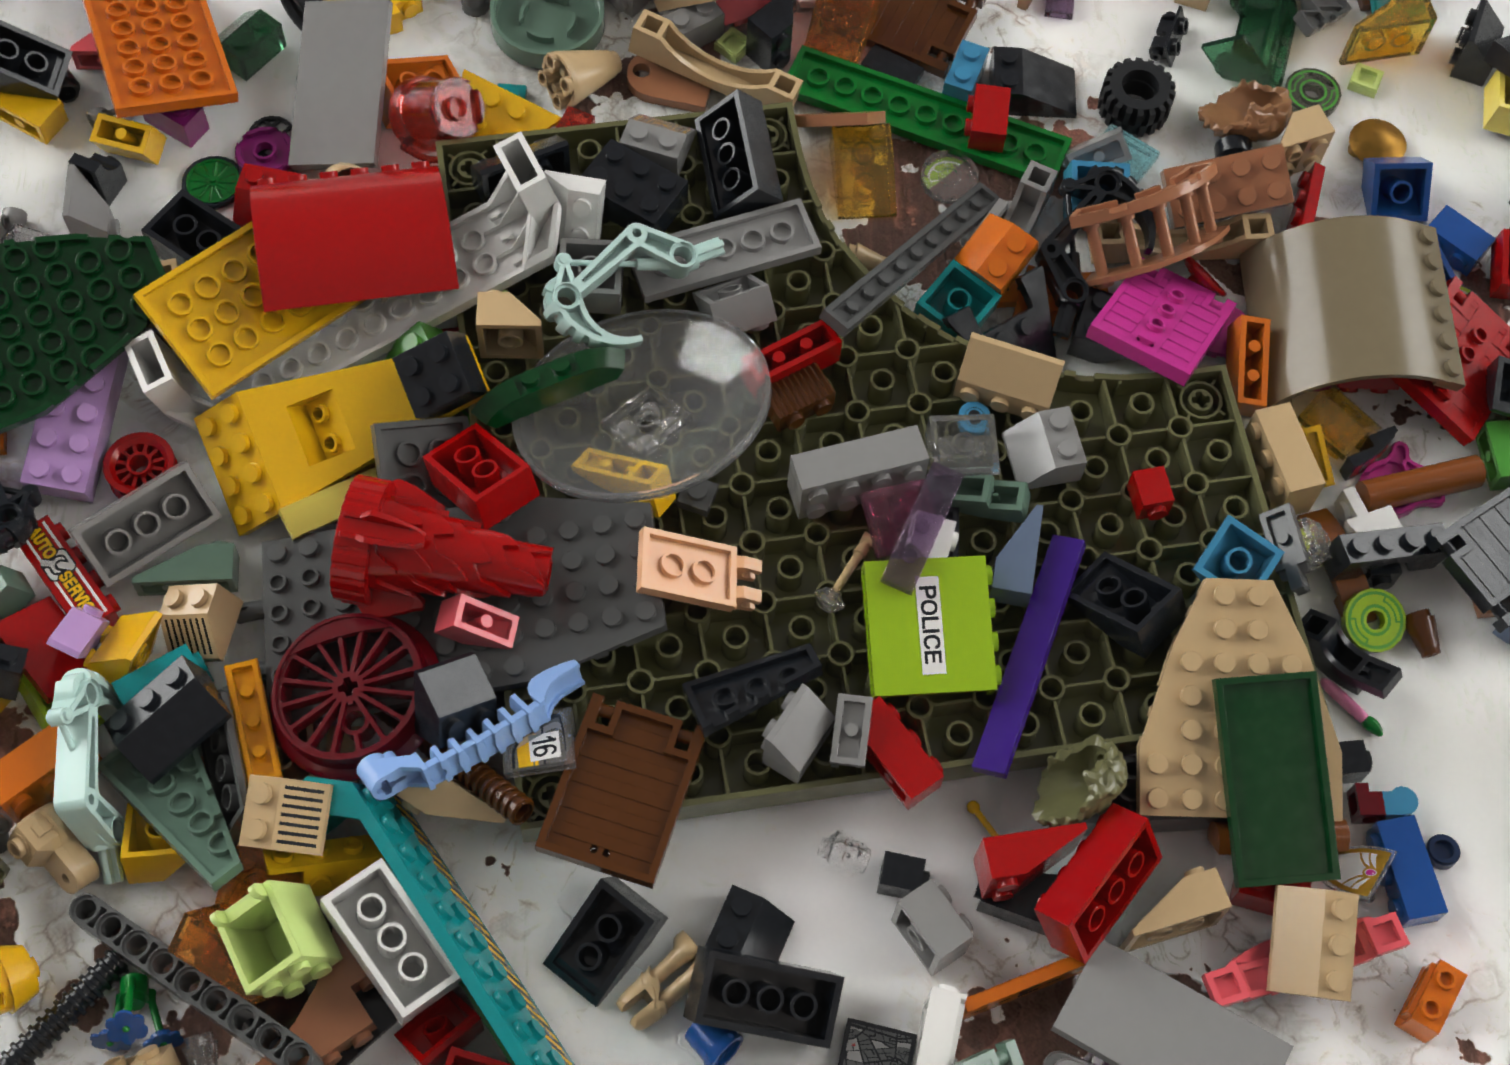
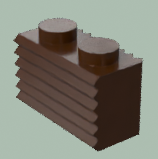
M813 362L806 368H802L800 371L785 376L778 382L763 387L760 393V405L767 413V416L770 417L778 432L786 428L794 430L800 427L806 418L814 414L822 416L828 413L834 405L836 391L817 363Z

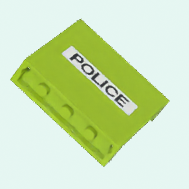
M985 555L864 561L861 567L870 697H873V700L879 696L885 701L887 697L981 691H987V695H992L998 690L997 685H1001L1002 672L1000 665H995L994 652H998L999 639L997 631H992L991 618L996 616V605L994 598H989L988 585H992L993 572L992 567L986 565Z

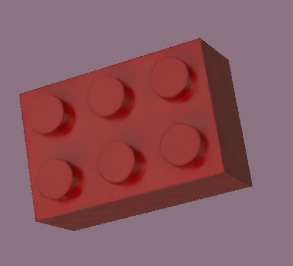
M474 423L422 456L433 486L475 522H481L483 529H490L540 496L530 465L477 423Z

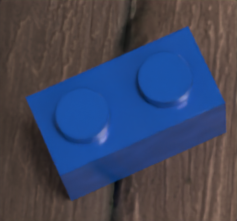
M1448 205L1428 225L1436 228L1439 245L1450 266L1466 277L1484 258L1496 240L1495 237Z

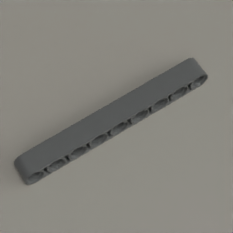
M90 893L77 896L70 904V918L89 936L109 950H112L119 957L271 1064L297 1065L301 1058L309 1056L306 1065H324L323 1059L306 1041L97 896ZM95 910L93 916L86 919L88 914ZM121 927L119 933L116 936L111 937L113 932ZM147 945L145 951L142 954L137 955L139 949ZM173 963L172 968L163 974L164 968ZM200 981L198 987L194 991L189 992L191 985ZM227 1000L222 1009L215 1011L220 1001ZM254 1018L252 1025L248 1029L242 1030L243 1024L248 1019ZM281 1037L279 1045L276 1048L269 1049L271 1041Z

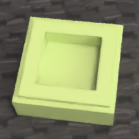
M731 26L714 42V50L736 64L746 55L747 36Z
M1357 62L1347 89L1374 99L1384 71Z

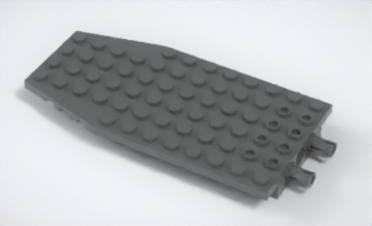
M537 497L488 529L507 534L517 541L554 547L550 584L543 597H526L511 594L510 598L492 595L486 598H474L520 617L512 649L466 645L434 633L441 601L457 594L447 593L446 598L420 593L426 600L423 611H413L392 617L408 623L419 631L433 648L439 662L471 651L475 653L494 692L528 687V683L534 676L548 668L570 660H576L579 664L593 658L598 660L609 655L608 652L624 645L629 647L667 631L664 598L636 593L639 531L644 526L655 528L653 507L650 502ZM459 507L446 509L450 511L449 517L474 521ZM336 529L305 534L293 541L291 537L261 542L263 597L261 600L243 603L237 623L243 624L264 619L265 660L259 661L262 679L266 681L269 712L275 672L290 645L307 629L325 619L342 614L362 613L357 605L343 603L341 600L333 599L331 595L330 566ZM368 633L362 662L380 637V634ZM358 635L346 638L350 666ZM391 638L373 666L402 646V644ZM338 640L324 646L343 673ZM320 650L308 660L310 663L337 677ZM407 654L380 675L412 667L413 661L410 654ZM306 667L302 668L297 677L300 680L332 683ZM414 677L376 688L413 691ZM293 688L291 700L323 691ZM372 696L373 699L392 710L408 708L412 701ZM321 703L291 711L293 723ZM370 704L367 706L371 714L382 712ZM325 713L323 716L318 718L313 723H321V721L327 713Z

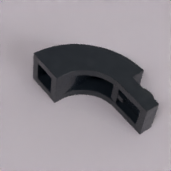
M1312 608L1301 619L1315 666L1342 688L1356 695H1359L1363 690L1385 699L1403 677L1401 668L1372 657L1357 648L1342 631L1339 619Z

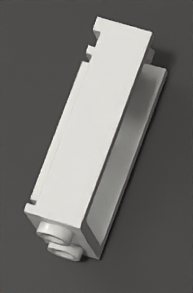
M940 984L938 987L932 986L924 1002L912 1065L954 1064L965 1002L967 1000V995L959 993L960 990L957 987Z

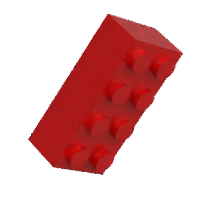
M1112 803L1106 813L1100 815L1095 828L1089 836L1079 843L1076 853L1068 864L1059 870L1056 880L1048 891L1039 897L1034 911L1052 948L1083 964H1086L1163 858L1148 818Z

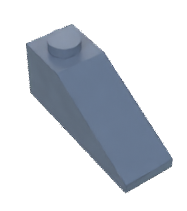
M1037 504L995 559L992 568L993 582L992 585H988L989 598H994L997 603L1025 608L1028 606L1033 590L1044 505Z

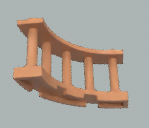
M1216 162L1187 166L1169 179V186L1161 189V185H1155L1134 193L1135 200L1118 204V200L1115 199L1076 209L1069 217L1071 229L1082 227V230L1086 231L1095 267V272H1092L1085 280L1088 287L1096 285L1097 289L1108 288L1114 285V281L1163 268L1193 256L1212 245L1223 242L1222 238L1230 231L1229 224L1216 226L1208 190L1210 180L1218 173ZM1195 189L1204 224V229L1200 230L1191 197L1194 195L1193 190ZM1177 199L1180 201L1188 240L1173 247L1164 208L1167 207L1166 202ZM1149 209L1153 213L1162 253L1142 259L1133 219L1135 218V213ZM1117 219V222L1121 223L1130 263L1108 269L1098 228L1101 226L1100 223Z

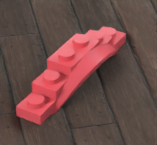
M1395 911L1376 918L1369 916L1357 918L1353 967L1410 945ZM1271 939L1237 955L1225 967L1204 973L1201 976L1212 1001L1227 1007L1242 1001L1246 1003L1270 994L1272 996L1280 994L1278 992L1266 991Z

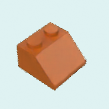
M990 213L954 260L1003 296L1015 278L1018 277L1038 251L1039 241L1016 224Z

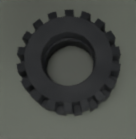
M1136 57L1134 61L1131 58L1124 59L1123 63H1115L1113 68L1107 71L1098 100L1099 114L1101 118H1106L1104 123L1108 127L1112 125L1114 129L1121 126L1125 136L1130 137L1131 134L1143 137L1144 133L1151 135L1155 132V129L1160 130L1164 122L1167 121L1176 95V91H1174L1176 85L1174 81H1171V74L1164 72L1165 68L1162 65L1156 66L1154 61L1149 59L1147 62L1143 61L1142 58ZM1129 95H1137L1145 100H1137L1130 97Z

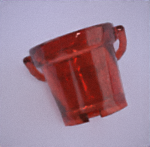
M415 76L405 79L394 89L389 101V120L393 133L401 142L400 149L418 160L429 161L430 164L438 163L437 156L426 155L436 152L435 141L473 137L478 130L477 125L483 123L485 104L478 89L473 90L467 84L470 81L460 77L438 79L429 76Z

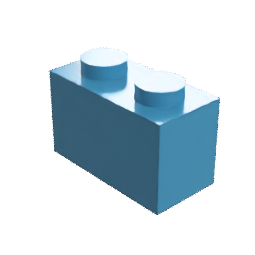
M962 40L944 81L942 94L967 102L968 95H974L976 83H980L984 74L990 48Z

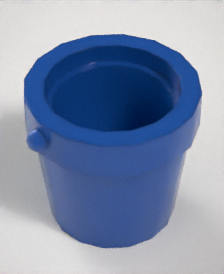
M692 1023L685 1034V1040L704 1061V1065H726L739 1050L744 1040L738 1031Z

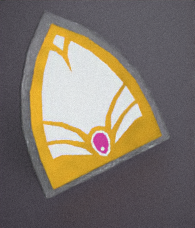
M1364 845L1349 846V851L1338 852L1341 879L1322 882L1332 890L1359 894L1360 901L1372 903L1375 900V892L1395 858L1397 851Z

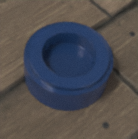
M1434 835L1425 845L1432 866L1436 869H1450L1460 858L1461 852L1458 843L1448 835Z

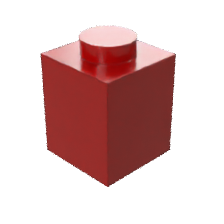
M1159 466L1133 471L1126 486L1137 520L1146 518L1149 520H1159L1168 515L1175 498L1165 467Z

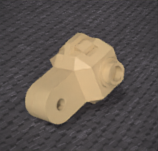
M53 801L45 804L18 822L8 839L7 849L15 859H21L27 867H45L59 886L69 894H75L99 878V867L95 859L56 814Z

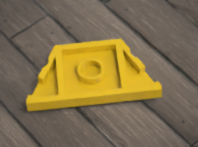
M464 69L462 73L459 132L461 135L468 138L550 129L553 126L557 128L561 125L562 119L560 116Z

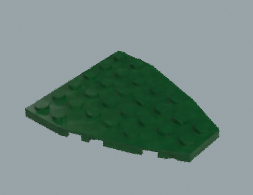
M75 233L34 237L35 241L15 242L14 239L3 240V243L0 244V434L48 415L123 353L125 347L132 339L139 336L149 326L151 321L133 299V294L166 274L149 236L124 238L121 235H108V238Z

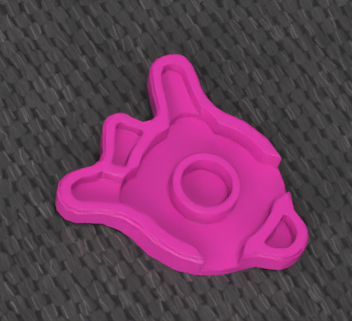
M1398 441L1391 446L1386 458L1375 461L1366 467L1358 481L1423 466L1413 462L1409 457L1407 444ZM1445 495L1393 507V510L1398 519L1420 507H1441L1445 502Z

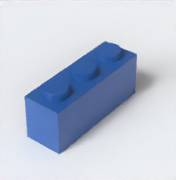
M1415 815L1375 822L1366 832L1367 849L1392 853L1378 877V881L1382 887H1385L1389 899V913L1396 912L1403 928L1437 922L1448 913V909Z

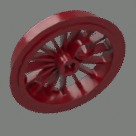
M364 613L342 614L325 619L307 629L287 649L273 679L270 717L276 739L285 754L296 765L310 774L320 778L341 781L361 780L357 775V766L363 758L372 753L384 754L385 752L393 751L396 756L413 754L425 740L415 734L414 690L405 691L376 687L414 677L415 670L439 663L433 648L426 638L414 627L392 616L378 617ZM368 633L380 634V637L362 662ZM358 635L350 666L346 638ZM391 638L402 644V646L373 666ZM338 640L343 673L324 646ZM320 650L337 677L310 663L308 660ZM407 654H410L413 661L412 667L380 675ZM306 667L332 683L300 680L297 677L302 668ZM293 688L323 691L291 700ZM372 696L412 701L406 714L401 715L376 701ZM321 703L293 723L291 711ZM369 704L400 722L387 736H385L376 719L367 708ZM327 713L308 742L304 743L298 733ZM338 717L330 751L325 752L316 749ZM365 717L364 725L360 729L351 730L352 723L356 719ZM377 733L380 741L364 748L363 743L371 740ZM344 734L355 742L356 750L354 752L340 753Z

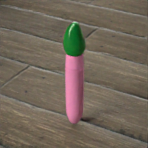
M1321 678V686L1329 696L1361 723L1366 731L1382 737L1383 729L1375 718L1368 716L1333 681Z

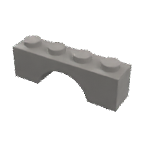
M1031 160L1019 182L1004 219L1016 224L1030 235L1053 192L1058 171Z

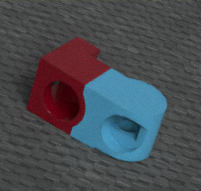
M1354 783L1346 792L1351 824H1374L1378 821L1409 816L1418 807L1417 795L1408 787L1400 786L1392 791H1369L1368 783Z

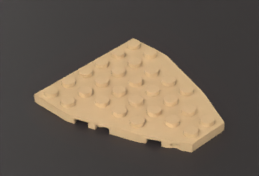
M1205 578L1202 580L1196 592L1197 596L1193 604L1189 606L1185 614L1186 618L1178 634L1174 636L1157 683L1158 689L1153 704L1149 707L1148 719L1143 734L1139 737L1136 746L1137 814L1142 816L1227 818L1212 680L1315 671L1308 649L1273 580ZM1318 682L1334 821L1339 822L1343 821L1342 751Z

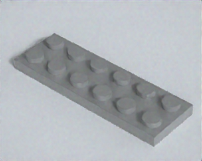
M801 198L670 234L693 245L719 237L724 242V250L726 252L724 255L700 263L697 270L691 271L683 279L671 278L660 271L636 270L635 267H631L644 302L649 303L821 254L822 246ZM680 256L674 257L677 262L687 264L684 258Z

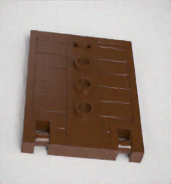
M830 0L820 18V27L870 48L877 44L925 68L924 71L944 79L949 68L947 61H954L962 40L966 39L977 18L978 10H976V7L982 9L986 0H961L966 2L965 5L960 3V0ZM931 53H932V54H935V55H937V57L934 58V57L930 56V54H931Z
M593 692L537 838L535 850L653 889L706 738L703 737L698 725H696L694 732L683 729L682 720L619 700L616 706L613 707L604 704L605 696ZM599 717L610 720L609 725L605 726L597 723ZM681 742L689 745L688 750L677 749V743Z

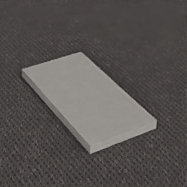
M391 0L305 1L288 166L292 170L328 169L330 166L340 162L355 164L362 168H378L393 8Z
M1106 940L1101 942L1085 964L1051 1028V1031L1110 1065H1285L1294 1047Z

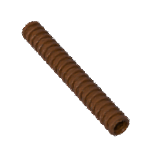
M408 708L396 709L394 711L405 715ZM384 712L373 713L381 721L385 722L387 726L391 727L392 730L400 723ZM424 740L418 747V750L430 758V747L434 745ZM447 747L439 749L441 753L448 751ZM482 761L472 766L471 771L467 773L462 771L453 776L460 784L466 786L469 791H472L474 795L480 797L483 802H486L489 807L494 808L503 818L509 820L512 825H521L533 812V799L527 797L524 792L519 791L516 786L505 780L502 775Z

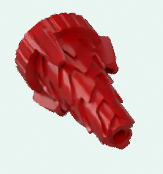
M358 474L349 485L337 523L331 555L330 591L333 599L357 605L362 613L378 617L423 611L426 600L420 593L446 598L447 593L457 595L462 593L473 598H486L491 595L510 598L511 594L526 597H543L550 584L554 547L517 541L507 534L481 528V522L449 517L450 511L446 510L445 505L417 486L404 480L395 479L392 481Z

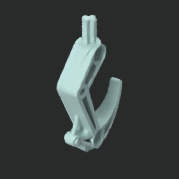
M631 223L594 260H572L571 256L567 253H559L556 256L554 269L557 272V276L546 283L541 294L544 296L543 307L545 311L543 315L548 322L557 323L555 330L562 336L570 335L573 337L572 342L579 345L584 343L589 348L615 347L625 350L639 347L643 342L641 334L624 337L605 331L591 318L583 298L622 267H635L636 270L660 271L671 278L683 279L691 271L697 270L700 263L724 255L726 253L724 242L719 237L693 245L688 241L644 224ZM680 256L684 258L687 264L677 262L674 257ZM571 266H587L577 277H574ZM566 297L572 302V305H563L559 302L558 298Z
M75 668L65 673L61 681H56L52 708L46 714V722L51 727L58 726L53 806L56 814L82 845L89 851H98L103 883L108 885L125 880L118 848L122 845L125 818L99 793L98 714L106 721L123 705L113 686L102 675L86 668Z

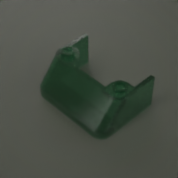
M1230 0L1232 9L1236 10L1240 16L1235 36L1203 43L1201 49L1213 64L1216 73L1220 74L1223 79L1238 83L1242 79H1245L1246 82L1256 80L1259 84L1269 85L1272 88L1281 87L1296 23L1293 20V17L1298 12L1296 1Z

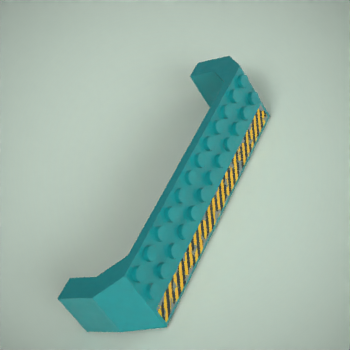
M312 776L304 778L303 781L334 785L326 835L347 818L361 821L516 1065H575L412 812L401 805L403 799L395 794L386 800H377L365 785Z

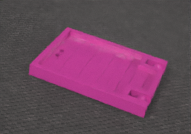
M1163 267L1159 272L1154 270L1126 278L1090 324L1085 337L1185 386L1232 316L1237 303L1227 299L1223 304L1214 299L1217 293Z

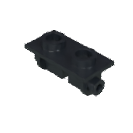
M1182 6L1178 7L1176 14L1169 11L1161 16L1156 30L1157 36H1154L1149 49L1152 60L1167 59L1169 67H1172L1175 57L1179 56L1183 35H1186L1188 32L1189 22L1188 18L1184 17Z

